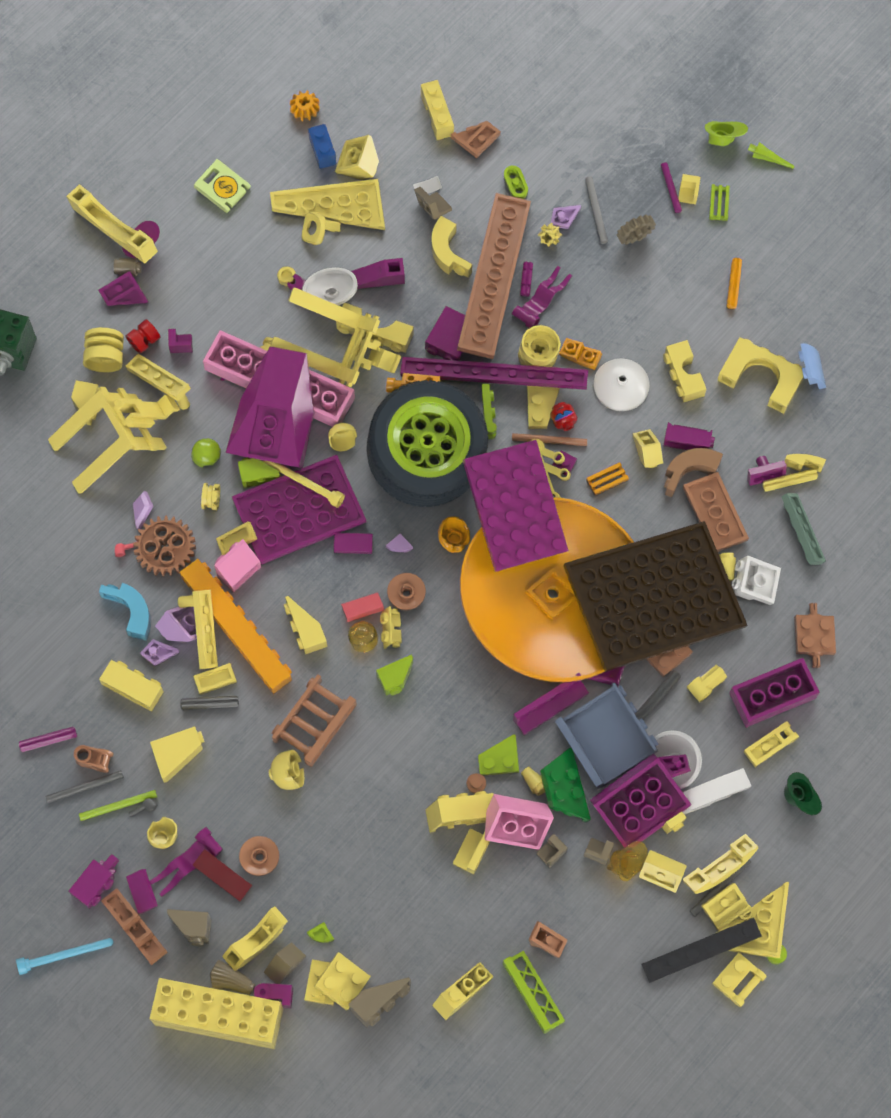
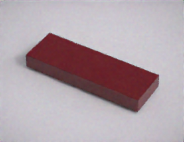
M205 849L192 865L240 902L252 887L249 882Z

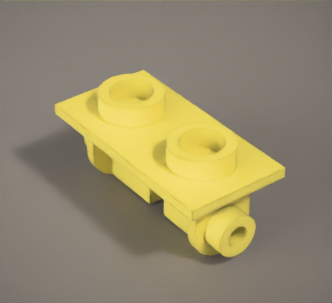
M389 606L380 615V622L383 627L381 641L383 642L384 649L391 644L393 648H398L402 643L401 630L394 629V627L401 626L400 612H398V609H391V606Z

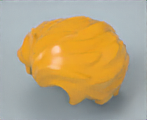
M449 516L441 522L438 529L440 544L451 553H458L464 550L471 540L470 530L465 521L456 516Z

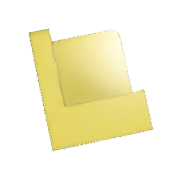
M682 175L679 202L696 204L701 177Z

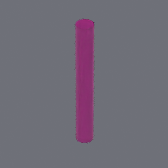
M664 162L661 164V169L675 213H680L682 208L668 163Z

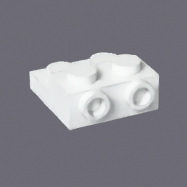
M751 556L738 560L735 566V570L738 571L737 578H734L731 585L735 595L747 600L755 599L768 605L774 604L781 568Z

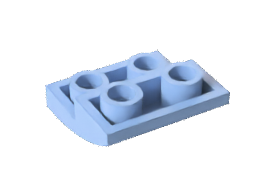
M802 343V350L798 351L800 361L805 363V368H802L804 379H808L810 385L817 383L819 389L826 388L819 352L813 346Z

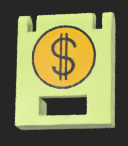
M216 159L195 182L194 188L224 212L228 213L230 208L227 205L233 208L246 194V190L251 188V185L220 160ZM215 172L217 175L207 184L205 180Z

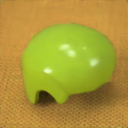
M211 438L198 440L191 451L193 463L202 468L209 465L213 466L220 459L221 455L219 444Z

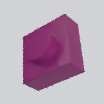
M560 450L565 460L562 464L553 462L552 466L559 469L565 468L571 472L577 462V458ZM558 455L556 457V460H560L562 456Z

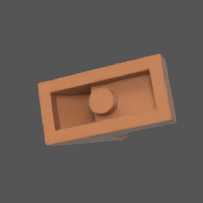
M537 921L529 937V942L531 946L541 948L552 956L560 958L567 939Z

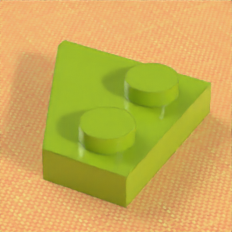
M516 734L509 736L478 755L479 774L487 776L519 773Z

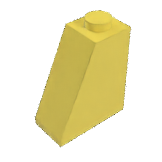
M196 727L150 742L164 783L168 782L203 750L201 743L205 741L201 731L197 732Z

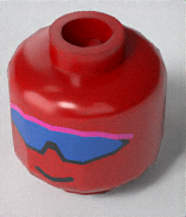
M560 402L552 407L550 417L557 429L569 431L574 428L578 417L571 404Z

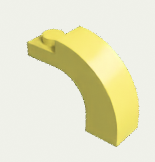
M440 216L432 231L433 257L437 265L448 275L454 270L458 275H464L469 278L472 273V264L455 255L449 248V243L456 234V224Z
M274 906L254 929L233 943L222 957L234 971H237L258 956L282 933V928L288 922L287 919Z

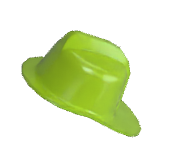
M712 121L705 124V130L709 133L708 141L712 145L727 146L734 141L735 137L745 135L748 132L747 125L741 122Z

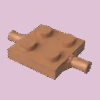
M810 603V614L796 615L794 617L796 654L812 656V667L820 668V656L836 654L834 616L818 614L817 603Z

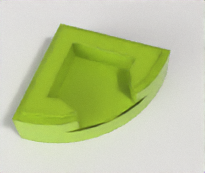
M324 922L307 931L308 936L316 942L329 943L334 941Z

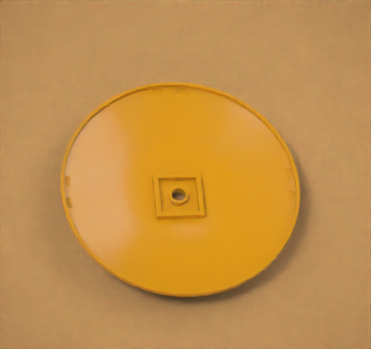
M553 497L569 551L495 572L481 527L469 544L463 559L460 574V595L465 616L471 629L481 644L496 659L514 671L531 678L550 682H572L588 679L605 671L563 565L570 561L633 543L634 541L616 521L600 510L572 499ZM548 590H555L558 596L551 598L548 595Z

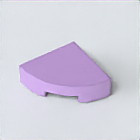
M399 534L386 545V548L392 552L406 553L411 551L413 546Z

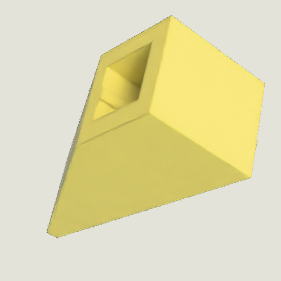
M286 596V603L283 605L286 614H291L293 621H290L293 632L297 631L299 638L296 640L299 649H304L306 655L327 647V641L320 623L289 596Z
M479 962L440 994L432 1006L447 1020L494 976Z

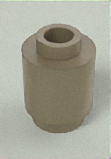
M119 258L114 260V274L122 276L131 271L132 275L137 277L138 273H141V262H138L137 258Z

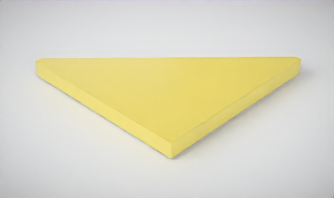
M785 882L738 918L717 931L720 932L751 918L755 919L762 937L729 951L780 958L789 882Z

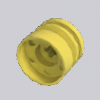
M543 325L533 326L528 329L523 335L519 347L518 358L520 364L553 367L561 345L557 333L550 327Z
M99 327L87 330L84 337V347L86 349L83 352V366L96 372H115L120 370L123 361V353L121 351L123 350L124 335L120 331L111 328Z

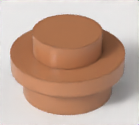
M478 773L470 775L466 782L468 790L472 793L483 791L486 787L484 776Z

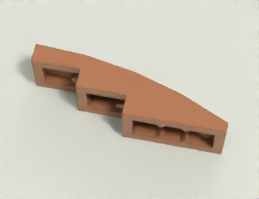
M117 888L101 900L151 965L168 953Z

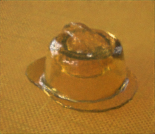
M635 841L624 849L616 850L611 855L610 864L607 866V869L619 876L622 881H629L642 870L648 856L647 847L641 841Z

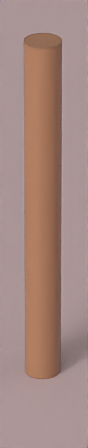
M512 433V441L529 442L533 439H539L543 443L587 446V439Z

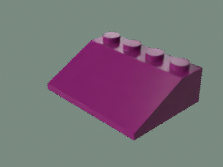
M654 753L590 799L627 852L664 826L668 820L692 805Z

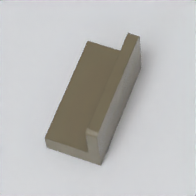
M421 186L414 189L419 205L433 219L452 211V207L438 192L428 195Z

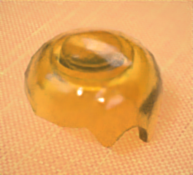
M360 621L354 623L349 628L348 639L356 651L365 653L373 650L377 645L378 633L371 623Z

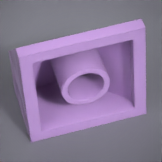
M176 607L167 610L155 627L166 640L190 642L197 639L194 607Z

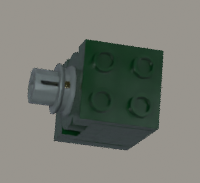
M1 309L0 376L4 375L6 369L10 367L25 371L37 340L28 316Z

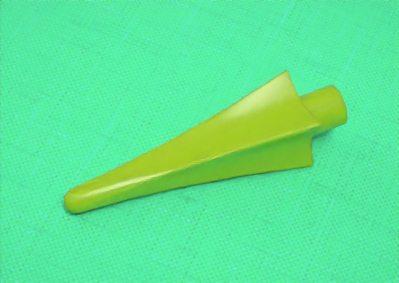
M760 142L758 146L750 144L748 148L749 151L754 153L753 158L773 162L791 169L794 168L793 164L779 157Z

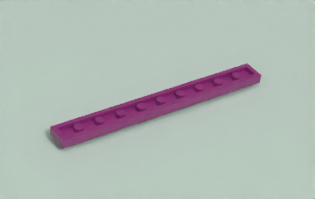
M402 357L400 371L401 377L403 373L440 376V380L587 390L588 370L413 357Z

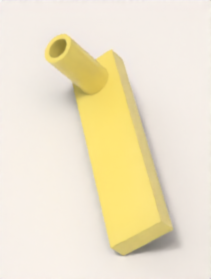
M137 354L126 365L129 372L175 399L180 409L185 410L190 406L186 393L191 389L188 383L140 354Z
M211 590L192 591L193 595L180 596L178 598V606L180 608L194 607L200 669L218 667Z

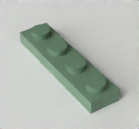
M784 494L781 496L784 502L783 505L790 516L791 525L795 528L798 535V541L803 547L806 560L810 565H821L826 560L798 494Z

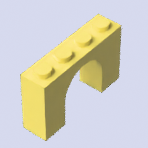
M739 337L722 367L717 381L734 389L742 373L747 368L754 365L768 367L776 375L777 386L767 406L784 414L804 378L803 367L787 361L783 356L771 353L767 348L753 344L749 339Z

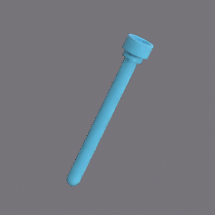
M108 938L31 960L24 957L16 959L19 975L28 973V971L32 970L31 968L112 946L114 941Z

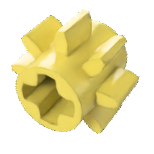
M550 223L548 227L544 224L541 227L542 231L538 234L541 238V243L547 244L548 247L552 243L556 245L559 242L558 239L562 236L559 232V226L556 227L553 223Z

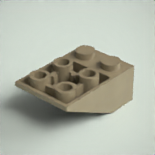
M408 977L363 990L349 1003L350 1011L366 1028L369 1025L373 1027L381 1019L380 1015L384 1011L389 1012L396 1005L395 1000L399 997L404 998L411 991V979Z

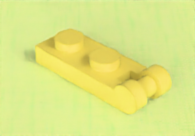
M788 721L744 750L745 755L754 767H757L799 738L798 734L791 730V725ZM783 732L787 736L785 739L780 735Z

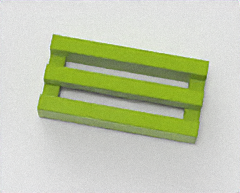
M711 185L710 220H728L729 185H726V187H722L723 185ZM715 191H718L717 215H714ZM722 192H725L724 216H721Z

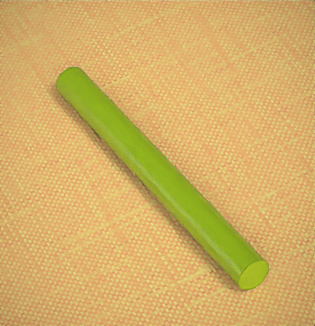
M156 790L148 791L79 813L81 821L143 802L148 798H156L157 793Z

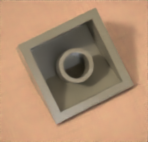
M167 909L169 918L188 942H192L191 945L204 946V943L209 944L212 919L208 912Z

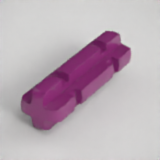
M526 261L523 263L521 296H530L533 271L532 262Z

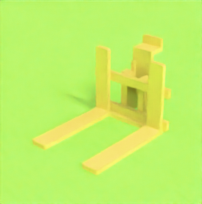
M294 287L288 299L289 302L354 328L353 335L341 363L278 337H273L271 347L307 353L309 367L340 379L339 383L343 385L346 381V386L352 387V384L355 385L360 373L358 372L359 367L370 370L371 366H375L395 373L401 356L379 348L381 342L371 339L372 334L376 333L380 323L378 316L374 315L371 318V315L368 313L363 316ZM365 330H366V331H367V334H366V336L364 337V339L362 340L363 335H364ZM369 348L371 353L369 358L365 359L363 358L366 349ZM353 360H354L355 362H354L353 369H350V368H351V365H352V363H353Z
M100 387L99 391L48 439L53 450L58 451L102 408L117 431L119 438L72 481L78 494H82L128 450H165L167 447L162 438L152 437L147 428H151L155 424L154 420H166L173 412H178L180 408L176 401L170 396L164 395L157 402H147L139 399L136 394L126 393L124 388H118V393L108 392L106 387ZM122 413H130V415L125 418ZM129 427L139 428L143 437H134Z

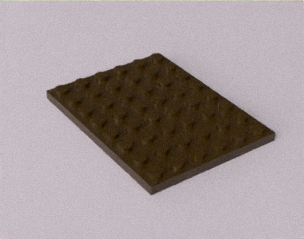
M705 521L570 561L563 565L605 672L748 626Z

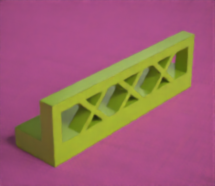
M524 950L513 957L509 956L504 959L502 964L542 1032L545 1034L564 1023L565 1019ZM522 957L526 963L525 971L518 970L514 961ZM526 975L535 978V989L527 986L524 981ZM536 993L543 994L547 998L545 1007L537 1003L535 999ZM546 1011L554 1012L559 1020L550 1025L545 1016Z

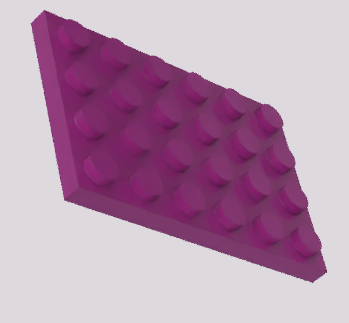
M537 440L463 459L495 572L569 551Z
M337 455L294 472L331 492L339 491L343 493L345 498L338 508L331 505L328 498L286 475L232 496L242 523L251 522L257 540L251 542L261 565L334 536L335 533H341L366 523L364 513Z

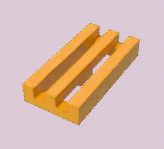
M619 462L587 477L586 481L596 496L628 481L629 477ZM616 470H619V471H617V472H615V473H613V474H610V475H608V476H606V477H604V478H602V479H600V480H598V481H596V482H594V483L592 482V481H595V480H597V479H599V478H601V477H603V476H605V475H607V474H609V473H611V472H614V471H616ZM619 475L622 476L621 478L611 483H608L598 489L595 488L596 486L603 484Z

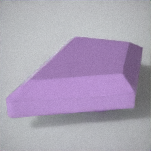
M581 205L554 208L551 223L556 227L569 229L580 211Z
M146 491L133 502L136 529L142 528L153 508V504Z
M153 639L140 652V655L155 667L180 651L177 648Z

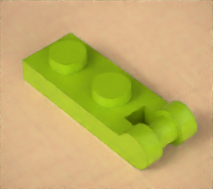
M482 384L483 415L488 431L487 436L488 439H494L497 433V426L492 420L496 419L495 407L491 408V401H494V392L490 390L489 384Z

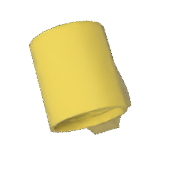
M715 665L703 676L695 678L686 688L699 702H702L727 676L721 667Z

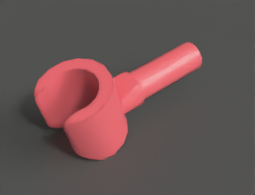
M122 543L115 546V556H125V550L134 548L133 543L126 545Z

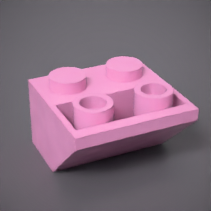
M243 539L239 543L235 542L230 547V551L225 556L221 555L214 565L217 577L233 593L261 568L260 560Z

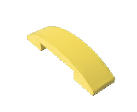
M744 834L730 844L731 849L703 870L697 868L683 878V881L695 894L711 889L739 870L758 850V846Z

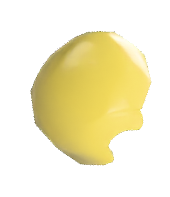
M335 424L329 430L328 439L333 450L347 451L355 446L357 433L351 424Z
M162 817L157 822L153 821L147 831L148 842L154 848L166 849L172 846L177 839V824L173 819Z

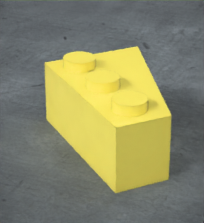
M480 791L469 796L467 793H461L456 795V797L449 798V795L437 797V800L425 809L429 832H436V829L442 826H448V829H452L454 825L466 824L468 826L485 823L487 808L494 794H486V791Z

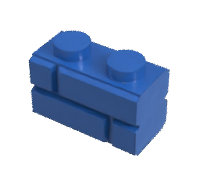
M326 124L309 128V140L319 169L336 165V154Z

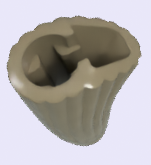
M221 960L215 963L210 972L211 984L214 989H231L250 995L256 985L247 976L238 970L234 971L230 965Z

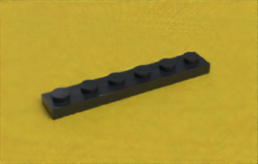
M751 918L642 963V967L649 983L758 939L762 935L755 919Z

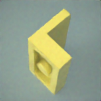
M469 829L453 861L455 866L475 874L490 841L485 840V832L481 834L473 829Z
M650 850L639 878L676 893L687 866Z

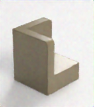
M553 834L548 839V842L537 852V856L551 868L567 852L568 847Z
M591 838L584 852V857L606 865L614 843L608 840L604 843Z

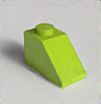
M246 457L238 461L243 489L259 486L280 477L277 469L259 459Z
M412 654L376 670L377 678L386 696L389 694L396 695L404 688L413 665Z

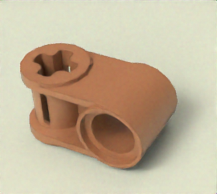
M80 745L74 750V758L79 766L103 773L109 772L108 765L110 758L114 755L113 752ZM83 752L89 754L85 760L78 758L79 754Z

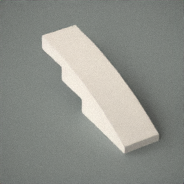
M744 768L684 791V795L692 804L683 811L684 815L710 806L712 803L728 798L732 794L749 789L751 784Z

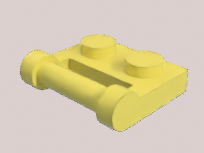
M738 953L712 984L737 1006L742 1007L746 997L767 976L742 954ZM751 972L754 975L753 978L736 995L733 990Z

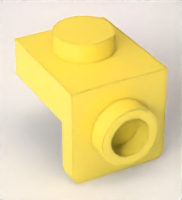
M680 812L662 826L666 834L671 831L677 832L684 826L683 823L686 820V816L683 812Z

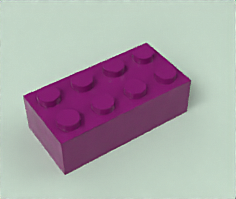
M803 658L737 684L729 692L745 728L816 699L820 693Z

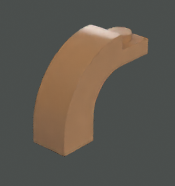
M694 448L676 456L666 470L665 476L668 478L664 485L667 488L665 495L673 497L681 477L688 472L700 471L709 475L716 473L723 453L708 448Z

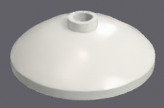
M327 268L311 275L305 281L303 291L340 306L353 297L357 291L358 283L355 275L347 269Z
M624 358L613 359L604 363L596 372L593 383L594 392L598 400L607 408L615 411H629L640 406L646 399L650 386L646 371L638 363ZM625 378L626 381L622 382L619 379Z
M665 731L656 735L655 739L659 744L656 746L658 752L655 755L657 757L687 755L691 771L676 776L673 779L680 789L692 784L698 777L702 765L701 752L697 743L689 735L680 731Z

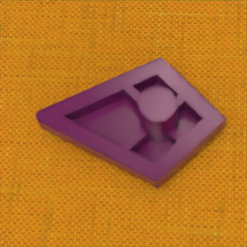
M686 754L658 757L672 778L691 771Z

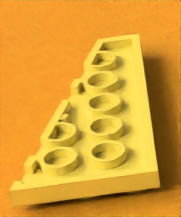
M378 179L270 192L272 212L306 217L312 211L322 214L325 220L385 230Z

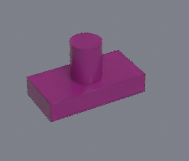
M759 456L756 459L758 467L748 469L747 481L749 486L763 483L765 480L786 476L787 465L784 460L769 464L766 456Z

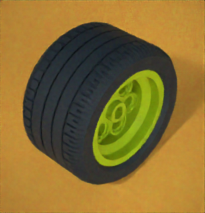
M416 381L394 390L377 407L370 423L366 452L368 464L375 480L378 481V484L390 496L412 506L435 507L440 506V504H447L460 497L470 488L463 459L487 453L488 449L487 426L478 406L463 391L440 381ZM421 422L425 425V428L420 430L416 428L415 424ZM441 426L444 428V431L438 433L434 430V427ZM409 436L413 439V443L407 444L403 438ZM424 438L431 439V445H425ZM448 443L451 449L443 450L441 444ZM412 454H417L420 457V460L412 461L410 459V456ZM435 457L439 460V463L433 465L429 462V459Z

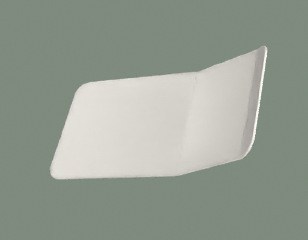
M438 176L413 185L414 189L421 186L428 194L442 188Z

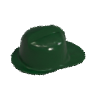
M799 772L789 775L784 788V796L787 802L792 806L798 807L805 814L811 816L819 814L822 810V802L809 779Z

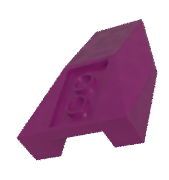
M269 347L240 399L225 453L303 468L314 416L307 353Z

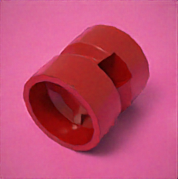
M147 319L137 326V330L133 329L125 335L129 344L139 354L149 348L148 344H154L161 338L157 329Z

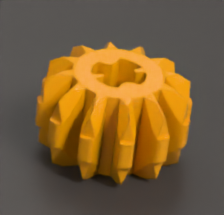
M308 90L305 93L299 91V95L293 94V99L290 100V112L294 114L295 119L300 117L302 122L305 118L310 121L311 116L316 117L317 112L320 110L319 99L316 98L314 93L309 94Z

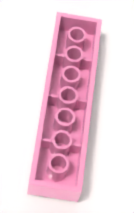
M220 330L203 360L204 369L247 388L267 351ZM309 370L314 408L313 418L332 427L335 424L342 423L355 399L354 389Z

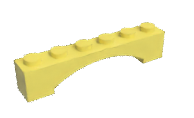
M80 184L66 196L73 210L144 264L158 252L153 240L141 230H134L124 224Z

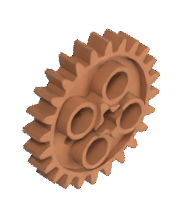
M165 515L162 521L159 516H157V522L150 519V525L144 523L145 529H138L141 536H135V540L138 542L133 543V546L136 548L134 554L139 555L136 557L137 562H141L142 568L147 566L146 570L148 573L153 570L155 576L159 572H161L162 577L165 576L166 572H169V575L172 576V571L174 570L179 574V568L182 567L184 569L186 567L185 562L191 563L189 557L195 556L194 552L191 551L196 549V545L192 544L196 542L195 537H191L193 535L192 530L187 531L189 529L188 524L182 526L183 522L181 519L176 523L174 516L171 521L168 520L167 515ZM160 531L167 532L165 536H158ZM177 540L183 541L179 546L173 545ZM151 546L156 547V549L153 552L147 551V549ZM165 556H172L170 561H163Z

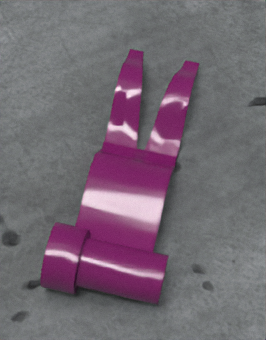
M559 266L555 268L547 280L540 283L534 296L522 308L516 306L512 312V315L524 322L525 326L529 329L539 324L540 318L538 316L547 309L553 296L558 291L563 290L573 276L569 273L559 285L548 289L555 281L561 269Z
M207 827L195 836L197 841L189 849L172 860L160 874L150 880L152 885L179 868L170 883L160 892L159 895L161 897L172 890L187 874L196 869L192 865L204 849L214 857L223 851V848L211 836L212 832Z

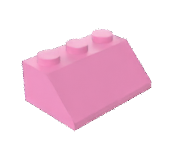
M494 794L486 813L485 840L540 850L554 819L548 804Z

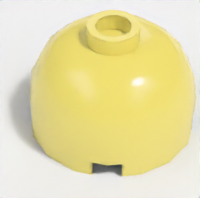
M295 750L279 753L274 757L271 769H269L270 779L284 790H294L304 785V769H300L298 764L302 761Z

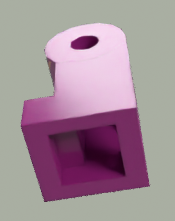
M261 983L255 987L254 996L282 1002L283 1008H292L293 986Z

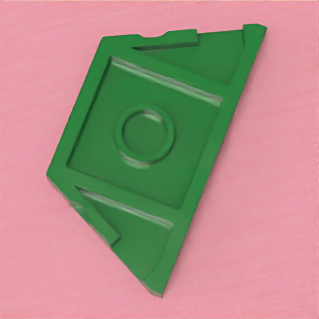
M568 748L540 770L548 805L552 810L561 811L567 816H576L581 818L582 822H588L591 820L574 752L572 748Z

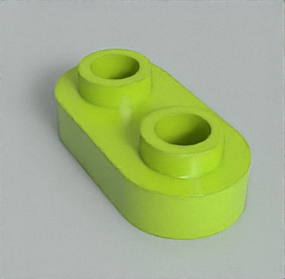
M515 165L508 166L504 170V181L510 195L525 199L528 195V185L521 169Z

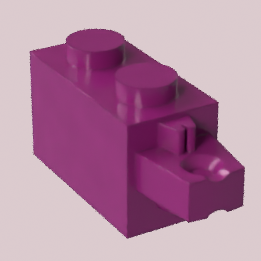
M113 854L105 862L101 860L98 863L93 859L68 892L87 908L95 907L100 902L101 894L105 889L109 890L114 884L113 879L116 872L114 868L119 859Z

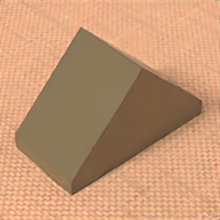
M291 942L274 956L264 973L275 984H281L304 960L306 955Z

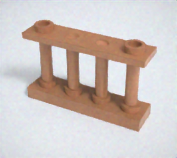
M317 674L315 679L312 677L306 685L307 689L281 725L277 724L272 731L273 742L277 743L282 738L303 752L305 764L310 767L314 765L357 705L356 699L349 696L347 700H342L321 686L322 679L319 674ZM316 691L337 705L339 711L336 715L331 716L309 701V698ZM305 707L325 720L328 726L324 731H319L297 715ZM292 722L315 737L316 743L313 747L306 746L286 732Z

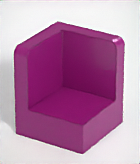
M176 328L168 329L170 353L193 352L192 335H177Z

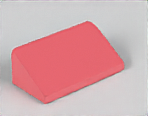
M378 592L341 604L347 622L384 611V606Z

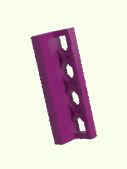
M582 680L563 682L514 713L513 721L522 734H528L589 695L588 690L581 682Z

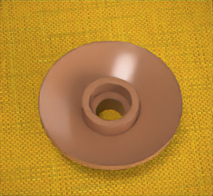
M402 573L390 581L387 595L390 602L396 608L412 610L424 601L426 588L424 582L417 575ZM405 591L410 592V595L404 596L403 593Z
M256 836L248 839L242 845L239 860L247 873L254 876H264L276 868L279 862V850L271 839L264 836ZM259 854L264 856L261 861L256 859V856Z

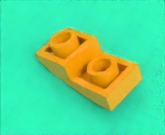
M566 338L559 355L576 364L595 370L601 359L602 352L585 347L583 342Z

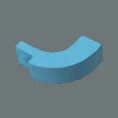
M125 583L121 584L120 590L111 584L107 586L101 585L99 590L101 598L122 603L130 609L131 615L126 629L128 636L147 641L151 628V617L142 595Z

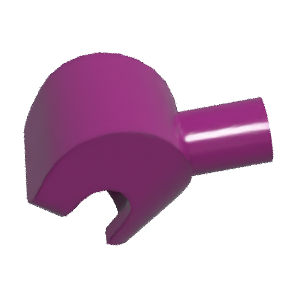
M294 274L295 284L288 282L287 286L290 290L295 287L303 291L306 280Z

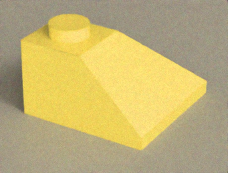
M366 135L345 141L335 172L360 180L374 177L379 160L372 137Z

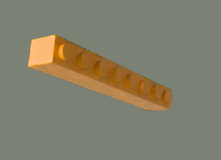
M199 559L195 560L179 572L182 580L191 591L211 590L213 619L273 694L292 681L291 669L286 663L282 665L278 660L280 656L275 649L270 650L267 646L269 642L264 635L261 634L259 636L255 631L257 627L252 620L247 621L244 617V610L240 605L235 606L232 602L234 600L232 595L228 591L224 592L221 588V581L216 576L213 578L209 573L211 572L209 566L205 562L201 563Z

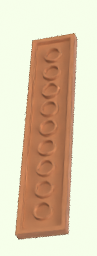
M499 193L495 194L457 351L494 359L531 201Z

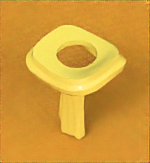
M310 211L304 220L302 240L313 245H320L324 239L325 230L340 232L341 223L325 220L322 214ZM314 221L317 226L316 231L313 235H310L308 231L311 222Z

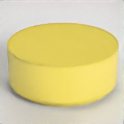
M282 267L277 274L279 283L287 286L288 282L293 284L295 282L293 275L296 274L294 269Z

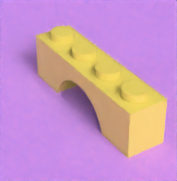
M347 303L343 304V308L362 315L361 308ZM336 321V327L341 333L353 335L354 328ZM395 321L388 327L377 328L376 333L372 334L371 339L381 342L380 346L384 345L395 352L406 353L414 334V327ZM365 330V333H364V335H363L362 340L364 339V337H365L366 334H367V331H366V330Z

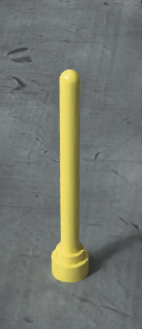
M263 460V462L277 469L280 473L328 498L330 504L336 508L342 504L345 498L343 493L339 491L331 492L279 463Z

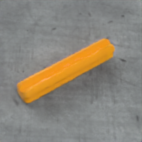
M741 258L732 259L727 299L728 309H736L742 267Z

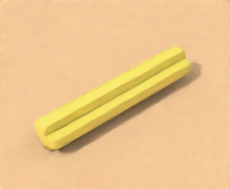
M810 469L765 480L762 486L764 491L767 492L816 480L818 474L816 469Z

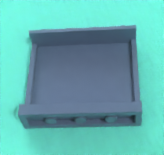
M615 683L612 684L613 687L571 714L555 720L598 789L635 767L653 753L658 752L656 746L659 744L653 734L651 736L647 734L645 730L648 726L642 718L638 720L635 715L638 712L632 702L628 703L624 698L627 694L621 685L617 687Z

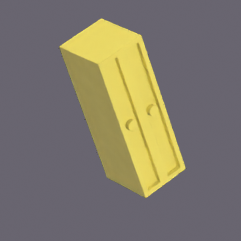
M159 978L150 1020L155 1026L275 1049L283 1007L279 1001Z

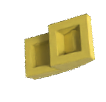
M808 454L786 455L784 461L787 467L799 472L805 466L810 469H816L817 472L821 473L826 459Z

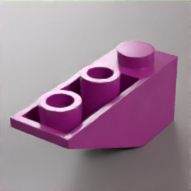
M403 258L385 259L351 271L357 279V289L405 284Z

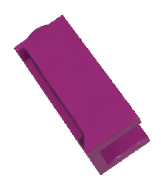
M668 422L663 446L682 450L694 448L709 449L713 448L715 437H712L713 430L707 432L708 430L675 424L673 426Z

